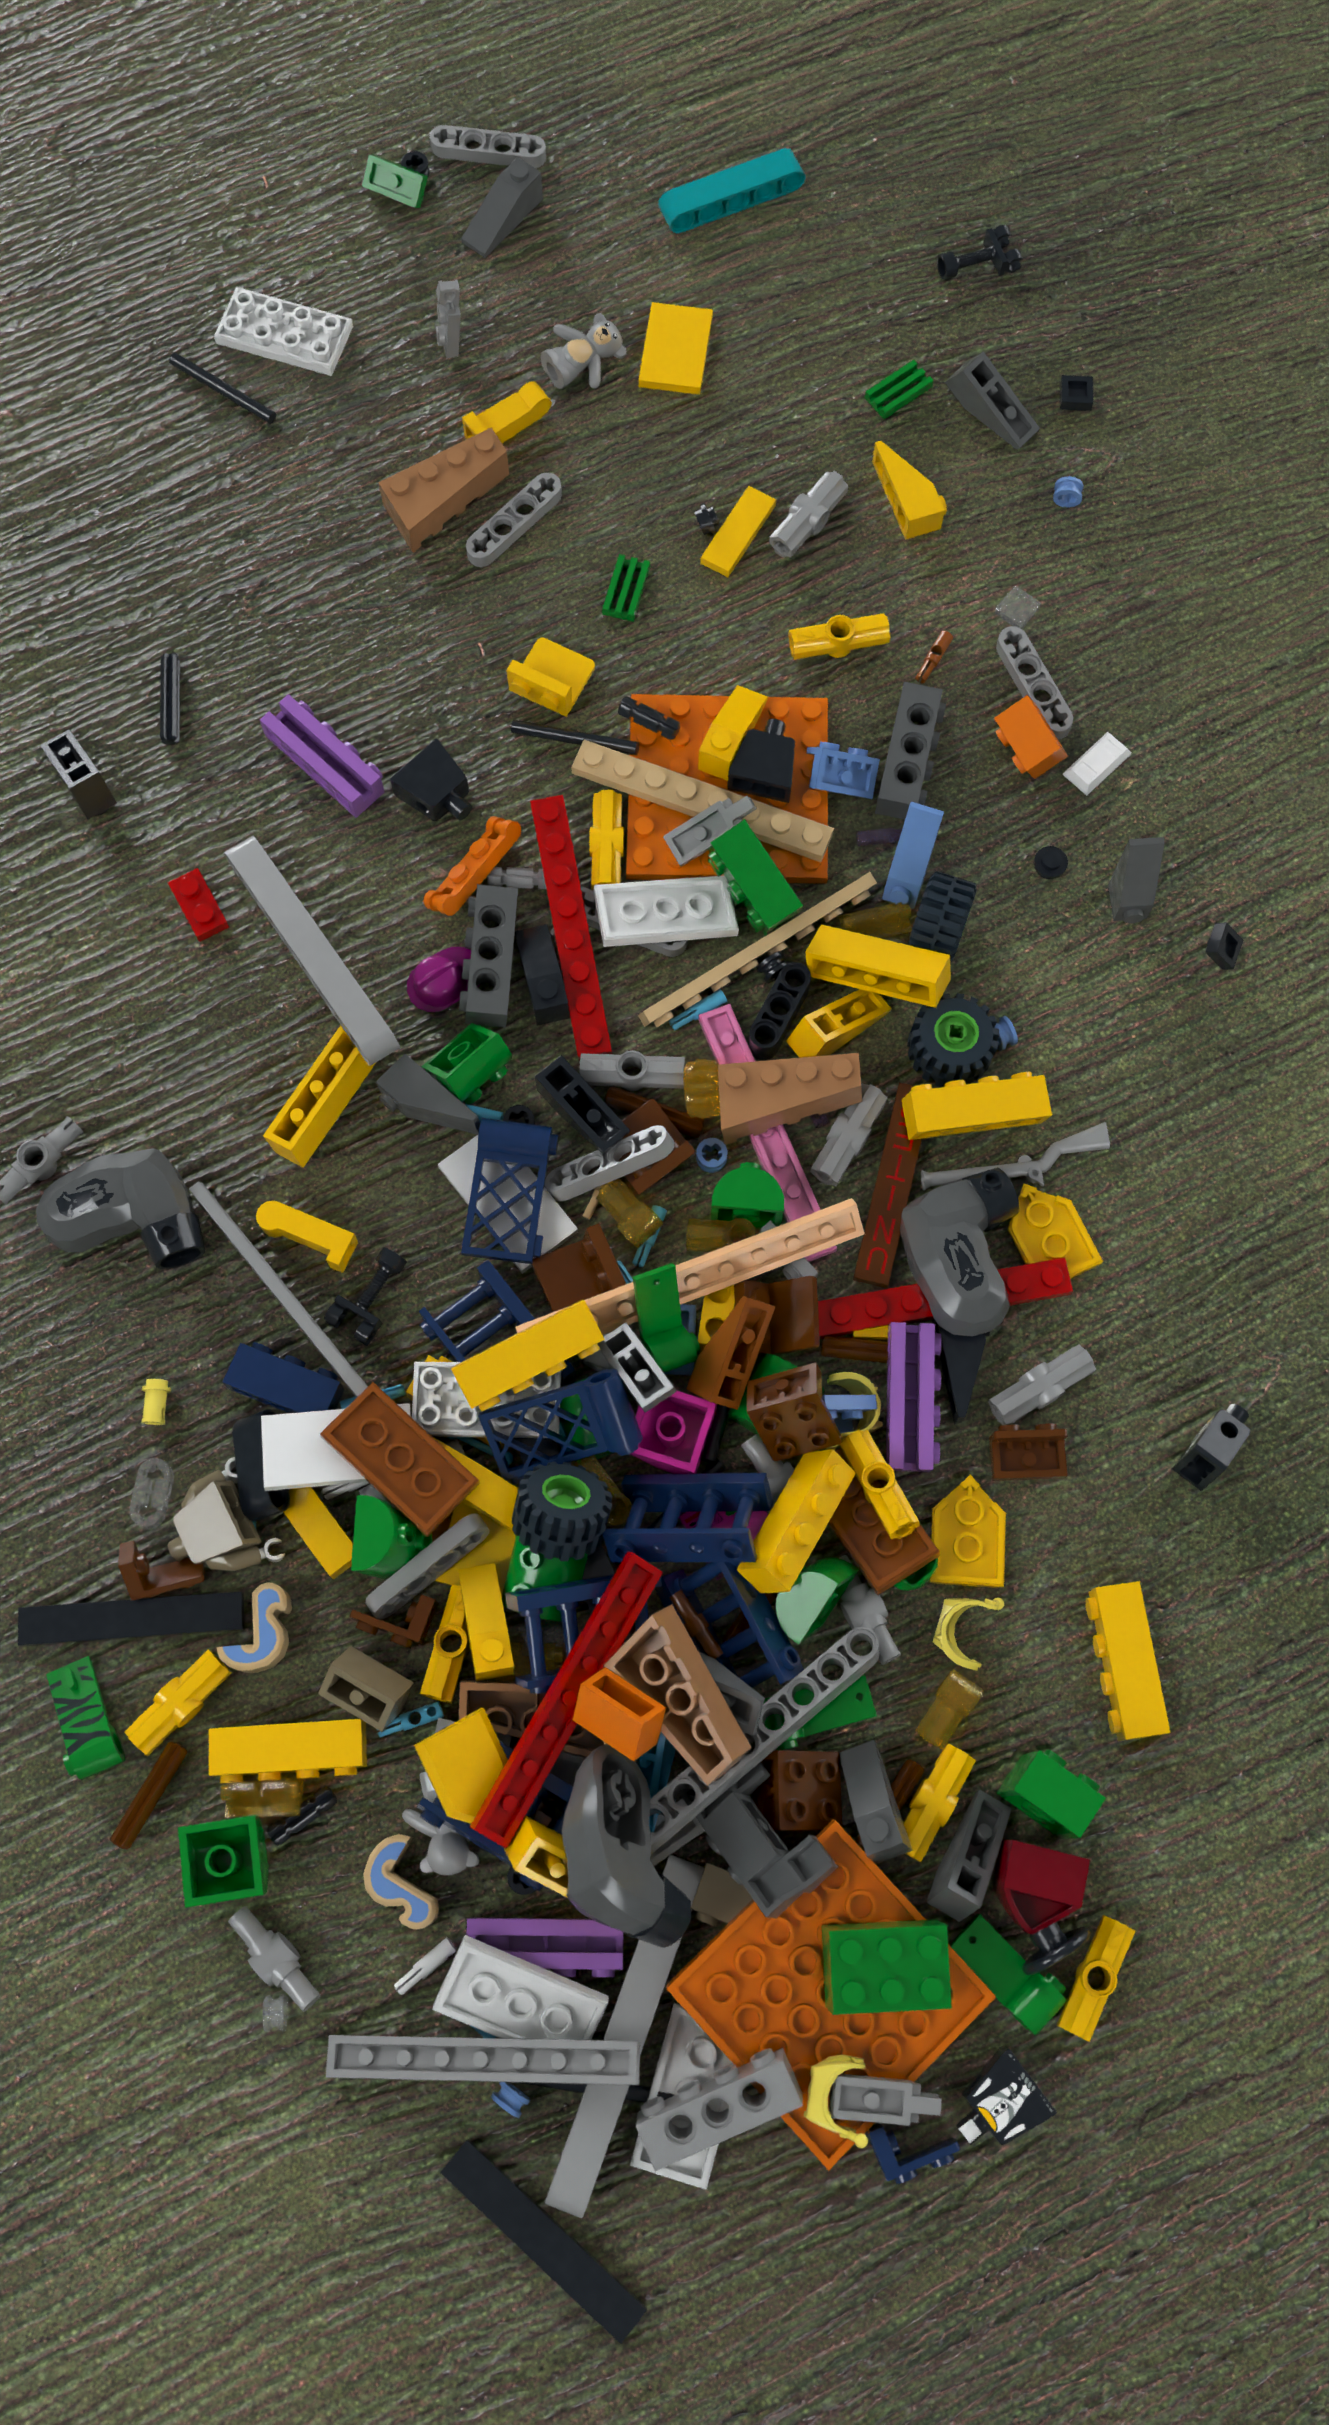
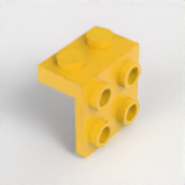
M539 638L523 664L512 660L506 671L509 690L567 717L594 672L595 663L593 660L553 641Z

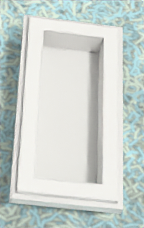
M1107 732L1063 773V776L1087 796L1123 763L1132 752Z

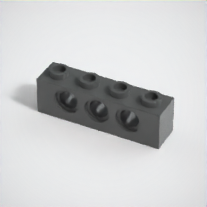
M909 682L903 683L875 814L905 820L911 802L925 805L927 790L921 788L923 780L930 781L934 761L928 760L929 751L936 752L940 732L934 731L935 723H942L946 703L940 702L943 689ZM913 721H920L925 725H916ZM906 750H915L918 754H909ZM899 779H909L912 783L905 784Z
M477 884L476 897L469 896L468 917H474V927L466 928L465 948L472 949L471 959H464L462 972V979L469 980L468 991H461L459 1011L466 1012L465 1024L474 1023L483 1026L506 1028L518 888ZM492 920L497 922L499 926L488 928L483 923ZM489 951L497 957L492 960H486L480 954ZM481 983H488L494 989L484 992L479 990L477 986Z

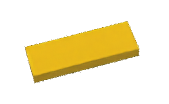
M748 486L702 554L700 564L729 577L775 508L776 499Z

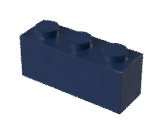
M253 1342L251 1347L240 1343L222 1382L233 1392L287 1413L336 1410L345 1390L341 1382L337 1381L339 1377L337 1374L323 1368H319L317 1372L304 1368L305 1362L290 1355H286L283 1360L271 1355L272 1349Z

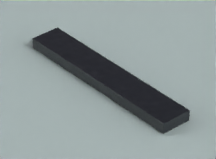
M242 1591L145 1598L133 1601L117 1600L18 1608L19 1646L245 1630L244 1593Z
M467 2139L440 2173L609 2334L622 2344L646 2313L647 2307L475 2144Z

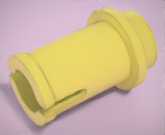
M146 1379V1385L142 1386V1391L145 1392L141 1423L165 1425L167 1393H171V1388L168 1387L167 1380Z

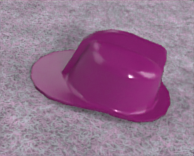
M449 947L423 959L411 971L407 980V994L410 1001L418 1009L426 1012H440L460 1001L461 991H468L469 980L462 979L464 959H471V950L464 947Z

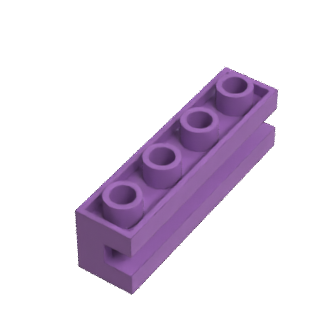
M288 694L279 702L280 713L274 716L269 711L259 719L265 736L355 818L385 793L381 780L383 775L373 763L369 762L366 764L361 760L355 747L347 741L345 743L341 742L337 738L334 729L326 721L320 723L314 717L311 708L302 700L297 702Z
M891 1322L888 1326L886 1463L894 1471L930 1472L933 1470V1464H939L940 1443L934 1442V1427L940 1426V1406L934 1405V1391H940L941 1371L940 1369H935V1355H940L941 1334L935 1333V1324L920 1323L917 1326Z
M467 1918V1935L544 1969H553L554 1973L563 1977H576V1969H592V1977H615V1970H623L624 1932L600 1924L592 1919Z

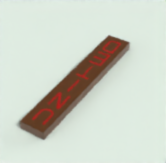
M900 1082L897 1088L853 1276L854 1281L888 1288L900 1237L902 1211L907 1206L922 1139H908L901 1100L914 1086Z

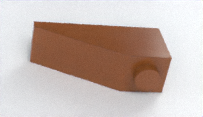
M743 1296L699 1354L686 1389L709 1402L738 1410L775 1306Z

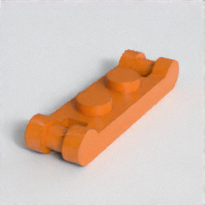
M496 816L490 817L486 822L485 833L470 846L469 852L449 871L448 877L437 890H429L425 894L423 899L425 907L448 916L456 914L468 900L469 896L477 889V884L480 885L519 839L522 831L520 824L516 821L505 820Z

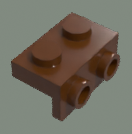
M1057 1424L1035 1425V1430H1021L1020 1425H1003L998 1427L999 1431H994L989 1437L992 1481L1065 1479L1068 1476L1064 1441L1068 1437L1067 1429H1057Z

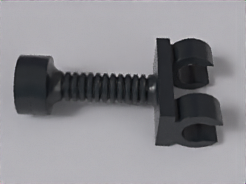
M1000 225L994 229L986 230L983 242L984 249L955 256L952 251L939 254L937 256V269L941 279L946 280L956 277L958 269L992 260L998 275L1002 276L1005 272L1013 273L1018 271L1022 267L1019 261L1024 260L1019 249H1012L1004 254L1002 248L1010 244L1008 237L1012 236L1007 225Z
M385 1247L381 1249L375 1259L379 1263V1269L371 1278V1281L361 1294L362 1296L357 1300L358 1302L353 1304L337 1295L335 1302L329 1307L324 1317V1320L335 1328L341 1325L348 1311L363 1319L364 1321L356 1330L354 1338L366 1346L370 1344L377 1330L383 1324L379 1318L368 1312V1308L374 1302L375 1296L378 1295L377 1293L380 1292L379 1290L382 1289L381 1287L384 1286L383 1284L386 1283L385 1281H387L389 1275L393 1273L400 1274L407 1263L404 1258Z

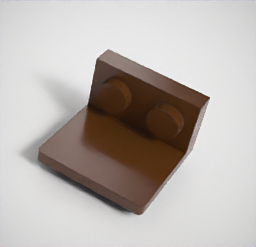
M650 1099L622 1120L630 1130V1133L624 1138L649 1127L661 1125L666 1128L675 1142L672 1152L664 1159L625 1175L639 1195L696 1153L655 1099ZM628 1152L625 1155H623L618 1160V1162L626 1159L631 1154V1152Z
M599 1223L586 1228L583 1240L541 1255V1258H533L532 1267L552 1312L568 1307L580 1300H586L626 1285Z
M804 1276L769 1284L751 1280H744L734 1284L735 1306L743 1296L775 1306L758 1356H763L766 1353L778 1355L819 1347L817 1278L815 1276Z
M816 1362L747 1381V1414L773 1461H780L842 1443V1436L822 1399V1374Z
M772 1751L761 1761L771 1776L753 1792V1802L774 1831L823 1830L833 1819L842 1827L839 1752Z

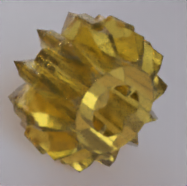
M696 1059V1061L687 1062L683 1069L686 1109L691 1118L699 1117L704 1119L710 1118V1116H719L720 1114L719 1064L716 1060Z

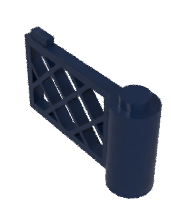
M482 1118L461 1250L462 1255L533 1264V1257L541 1258L543 1236L537 1235L547 1164L550 1155L556 1156L559 1135L553 1134L552 1127ZM484 1161L499 1163L506 1173L489 1184L482 1174ZM506 1164L516 1165V1166H514L513 1168L509 1169V1167H508ZM524 1167L539 1168L537 1180L527 1188H524L514 1175ZM508 1178H511L521 1192L504 1203L494 1189ZM482 1181L486 1187L479 1192ZM536 1189L535 1197L533 1199L529 1193ZM490 1192L501 1207L484 1218L477 1209V1202ZM523 1197H526L533 1206L532 1214L519 1222L509 1208ZM505 1211L516 1226L499 1237L489 1222ZM475 1215L480 1219V1222L474 1225ZM530 1223V1230L528 1234L524 1227ZM484 1226L495 1239L485 1249L471 1247L472 1235ZM520 1231L528 1241L526 1254L510 1252L503 1242ZM500 1245L503 1251H498L494 1249Z
M616 1369L603 1370L589 1376L584 1381L486 1409L478 1414L502 1478L504 1480L511 1479L513 1485L520 1483L524 1474L528 1470L533 1471L537 1465L547 1466L548 1462L563 1464V1462L575 1461L606 1451L617 1453L620 1456L628 1455L638 1449V1444L643 1439L620 1375ZM575 1394L579 1395L583 1407L578 1416L559 1408L563 1398ZM555 1400H556V1402H555L554 1405L551 1404V1403H549V1402H551V1401H555ZM538 1406L550 1412L544 1426L524 1418L528 1408ZM521 1411L520 1415L514 1412ZM584 1414H586L588 1421L583 1419ZM554 1415L574 1423L567 1438L547 1429ZM503 1416L516 1423L510 1435L506 1436L494 1430L491 1419ZM519 1425L539 1433L533 1448L513 1439ZM578 1426L593 1432L597 1443L583 1446L571 1439ZM543 1436L563 1445L559 1454L548 1456L537 1450ZM500 1442L505 1444L503 1449L500 1445ZM509 1446L528 1455L524 1464L509 1468L505 1457Z

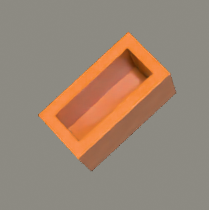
M1026 695L994 718L1000 727L995 732L1005 747L1011 745L1016 755L1011 758L1021 774L1027 771L1036 779L1068 757L1038 706L1029 695Z
M604 1667L581 1683L573 1721L634 1762L658 1743L666 1707Z

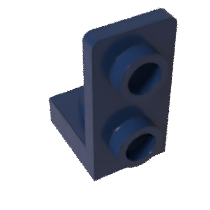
M876 2123L867 2130L868 2138L884 2178L887 2182L894 2179L896 2184L913 2179L918 2175L916 2169L931 2163L932 2168H937L954 2160L953 2153L961 2150L958 2141L952 2137L896 2161L895 2156L901 2154V2150L892 2129L885 2132L881 2123Z

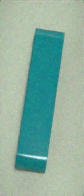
M784 148L670 189L660 197L658 207L670 230L673 233H682L794 192L803 185L806 176L793 151Z

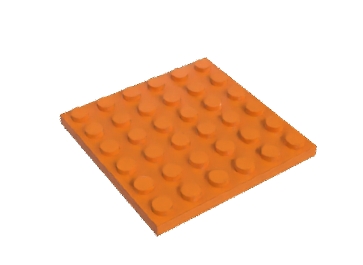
M631 694V698L637 701V705L642 703L665 714V719L671 717L679 721L680 730L675 739L670 740L662 736L661 731L656 733L633 722L634 718L631 717L630 741L639 742V752L637 755L630 754V756L739 795L748 796L756 801L828 826V791L809 788L815 755L806 754L807 747L819 748L820 742H828V698L768 697L754 727L755 730L764 731L767 720L777 719L786 725L783 736L795 740L791 795L789 803L729 790L727 789L728 781L698 770L699 749L713 720L730 696ZM628 794L626 880H667L717 876L708 862V859H710L708 856L709 850L684 866H680L663 838L664 835L693 817ZM760 841L788 883L827 884L828 848L822 862H818Z
M834 1819L816 1836L838 1866L832 1874L811 1893L804 1892L776 1919L766 1918L752 1899L665 1986L670 1994L737 2068L751 2062L750 2058L764 2049L771 2048L773 2052L781 2048L784 2049L803 2092V2106L780 2117L828 2171L855 2142L839 2136L840 2133L822 2128L804 2117V2111L807 2110L808 2086L812 2078L810 2076L811 2066L831 2056L849 2055L863 2058L864 2063H866L865 2069L852 2068L841 2074L902 2079L915 2082L996 1998L948 1944L952 2009L833 2015L825 2007L822 1925L926 1920ZM750 2082L760 2094L765 2091V2088L760 2083ZM829 2092V2095H828V2110H829V2102H830V2092ZM832 2118L837 2125L855 2129L856 2134H865L875 2123Z

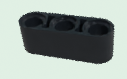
M791 962L783 967L754 1020L749 1032L748 1046L753 1057L756 1059L769 1060L776 1055L808 995L811 980L810 971L804 964ZM798 979L802 982V985L792 987L786 981ZM775 1007H782L788 1013L779 1016L775 1015L771 1010ZM766 1035L773 1041L764 1045L760 1044L756 1038Z
M263 1410L237 1420L232 1430L240 1506L244 1516L251 1521H259L284 1512L290 1505L289 1489L265 1491L261 1416L276 1415L271 1410Z

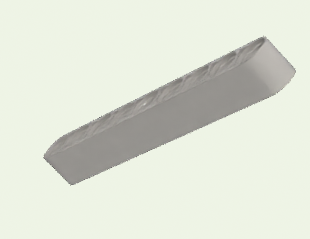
M252 835L226 850L224 854L231 867L367 1064L371 1066L399 1049L400 1045L384 1019L255 836Z
M856 1627L850 1630L763 1704L756 1734L752 1736L743 1732L746 1739L748 1738L755 1742L753 1752L743 1756L720 1780L714 1781L707 1786L694 1769L689 1766L650 1799V1816L662 1814L665 1816V1824L658 1832H650L651 1854L873 1667L880 1655L876 1634L866 1627ZM864 1640L872 1645L871 1652L865 1656L856 1655L852 1651V1646L858 1641ZM830 1665H837L844 1672L839 1679L831 1681L823 1676V1671ZM802 1689L810 1690L815 1695L813 1701L808 1705H798L793 1700L798 1691ZM772 1714L782 1715L785 1718V1722L780 1729L772 1731L764 1726L768 1716ZM689 1788L695 1791V1799L692 1804L685 1807L676 1804V1796L681 1790Z
M669 1855L662 1875L686 1894L692 1906L704 1867L674 1855ZM681 1938L673 1945L664 1948L638 1940L602 2041L640 2042L641 2054ZM586 2085L544 2204L578 2218H583L629 2085Z

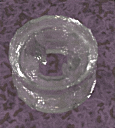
M281 1994L278 1999L272 1998V1995H265L263 2002L264 2031L271 2032L273 2027H277L279 2031H286L288 2023L287 1995Z

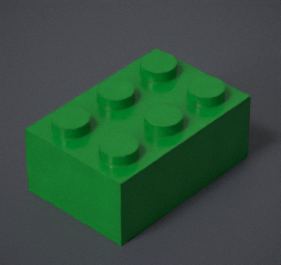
M745 819L710 842L708 854L710 866L718 877L724 874L729 882L727 883L729 894L737 905L743 902L748 910L746 918L756 933L762 930L766 936L800 914L803 904Z
M1049 1749L1045 1752L1038 1750L1021 1755L996 1792V1794L1059 1839L1081 1838L1106 1797L1097 1792L1100 1786L1094 1780L1082 1773L1076 1776L1064 1768L1067 1762Z
M937 1919L822 1925L825 2007L833 2015L952 2009L946 1924Z

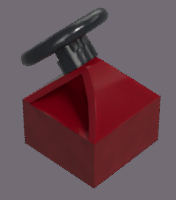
M1002 1840L992 1887L1008 1915L1025 1933L1030 1934L1031 1941L1035 1947L1040 1949L1029 1957L1022 1966V1970L1026 1975H1034L1072 1954L1090 1937V1930L1086 1927H1078L1064 1934L1057 1923L1060 1919L1082 1908L1090 1859L1016 1840Z

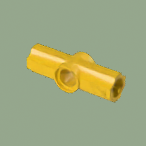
M884 613L850 619L845 615H836L831 617L825 624L789 630V647L794 660L825 654L834 658H842L847 656L853 649L889 643L890 630L888 618ZM835 635H841L844 638H837Z
M601 790L598 793H594L593 827L590 826L589 853L590 857H592L591 890L593 891L594 885L621 883V857L624 855V827H621L622 794L614 790Z
M857 1430L847 1435L840 1444V1448L851 1468L856 1472L855 1475L863 1488L866 1500L872 1504L891 1539H901L911 1534L915 1528L920 1526V1522L897 1483L893 1468L884 1460L868 1430ZM876 1480H885L888 1482V1484L882 1488H874L871 1486V1483H873Z
M452 1584L440 1627L434 1636V1647L420 1692L422 1696L447 1703H452L464 1659L470 1648L460 1585ZM449 1635H457L462 1639L460 1648L455 1652H446L442 1649V1642Z
M208 1649L180 1677L173 1678L164 1685L154 1696V1703L124 1733L139 1750L149 1756L177 1727H183L199 1713L204 1706L203 1701L232 1672Z
M949 1743L942 1749L943 1751L936 1760L929 1777H925L910 1802L909 1808L911 1809L903 1822L913 1851L905 1854L919 1862L925 1857L939 1828L944 1827L953 1813L959 1800L957 1795L976 1762L969 1754Z
M1102 1915L1084 1961L1076 1969V1980L1057 2022V2026L1090 2042L1108 1996L1116 1988L1117 1974L1135 1934V1930L1117 1920ZM1094 1967L1101 1968L1105 1977L1103 1985L1098 1989L1091 1988L1087 1979L1089 1971Z

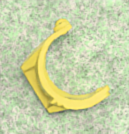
M840 1372L828 1376L827 1384L841 1386L848 1390L851 1395H876L877 1409L863 1412V1418L860 1419L855 1431L868 1430L869 1433H872L883 1426L882 1422L878 1419L881 1411V1401L877 1394L878 1388L870 1382V1379L854 1372ZM855 1431L842 1433V1441L847 1437V1435ZM835 1445V1446L828 1447V1448H826V1450H829V1449H834V1450H836L837 1446H839V1445Z
M999 1597L993 1600L985 1598L984 1601L969 1598L944 1599L933 1643L942 1649L947 1657L956 1664L977 1671L978 1668H981L982 1664L966 1657L957 1646L954 1636L955 1624L959 1616L968 1608L983 1606L987 1609L1001 1610L1004 1607V1601Z
M849 2055L831 2056L811 2066L810 2076L812 2078L808 2086L807 2110L804 2111V2117L822 2128L840 2133L839 2136L854 2141L858 2148H865L868 2144V2138L865 2134H856L855 2129L837 2125L832 2120L828 2110V2095L831 2085L841 2073L852 2068L865 2069L866 2063L860 2057Z

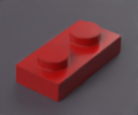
M198 868L167 882L199 942L229 928L222 911Z

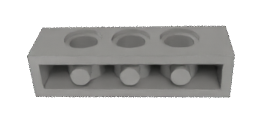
M771 2048L764 2049L754 2054L750 2058L751 2062L738 2068L734 2064L728 2065L718 2070L714 2074V2078L702 2084L699 2081L689 2082L679 2088L678 2094L666 2100H663V2097H656L641 2106V2111H638L635 2126L654 2170L662 2169L802 2107L803 2092L784 2049L781 2048L774 2052ZM750 2082H758L763 2085L765 2091L758 2096H752L744 2090V2087ZM720 2098L728 2104V2108L722 2112H715L709 2108L707 2103L712 2099ZM676 2115H685L691 2120L692 2124L686 2128H679L672 2123L671 2119Z

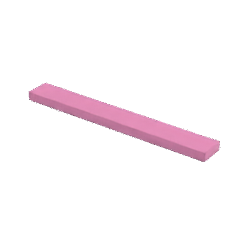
M730 1003L698 1015V1021L718 1065L755 1062ZM784 1125L769 1128L767 1132L753 1136V1134L748 1135L763 1170L776 1179L783 1191V1217L786 1223L819 1211L820 1207ZM835 1245L809 1255L805 1259L810 1262L837 1251V1246Z

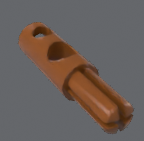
M942 630L915 677L918 682L921 679L920 683H925L932 670L937 667L953 640V635L950 632Z

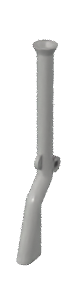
M1103 1122L1052 1143L1038 1161H1032L1029 1156L1022 1155L1019 1157L1018 1163L930 1173L921 1170L922 1189L924 1191L930 1186L946 1185L960 1181L962 1178L997 1167L1003 1170L1009 1178L1026 1176L1028 1182L1038 1183L1044 1187L1042 1173L1047 1172L1061 1154L1109 1149L1110 1141L1107 1124Z

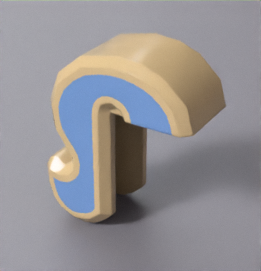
M264 1583L252 1592L254 1644L216 1648L220 1660L230 1668L244 1673H257L274 1668L285 1657L289 1645L288 1631L278 1619L280 1613L290 1614L292 1604L289 1594L282 1587L274 1583Z
M397 1834L385 1838L370 1854L363 1872L365 1889L375 1902L383 1906H404L405 1913L399 1917L401 1924L411 1929L426 1928L433 1924L438 1917V1899L394 1872L414 1838Z

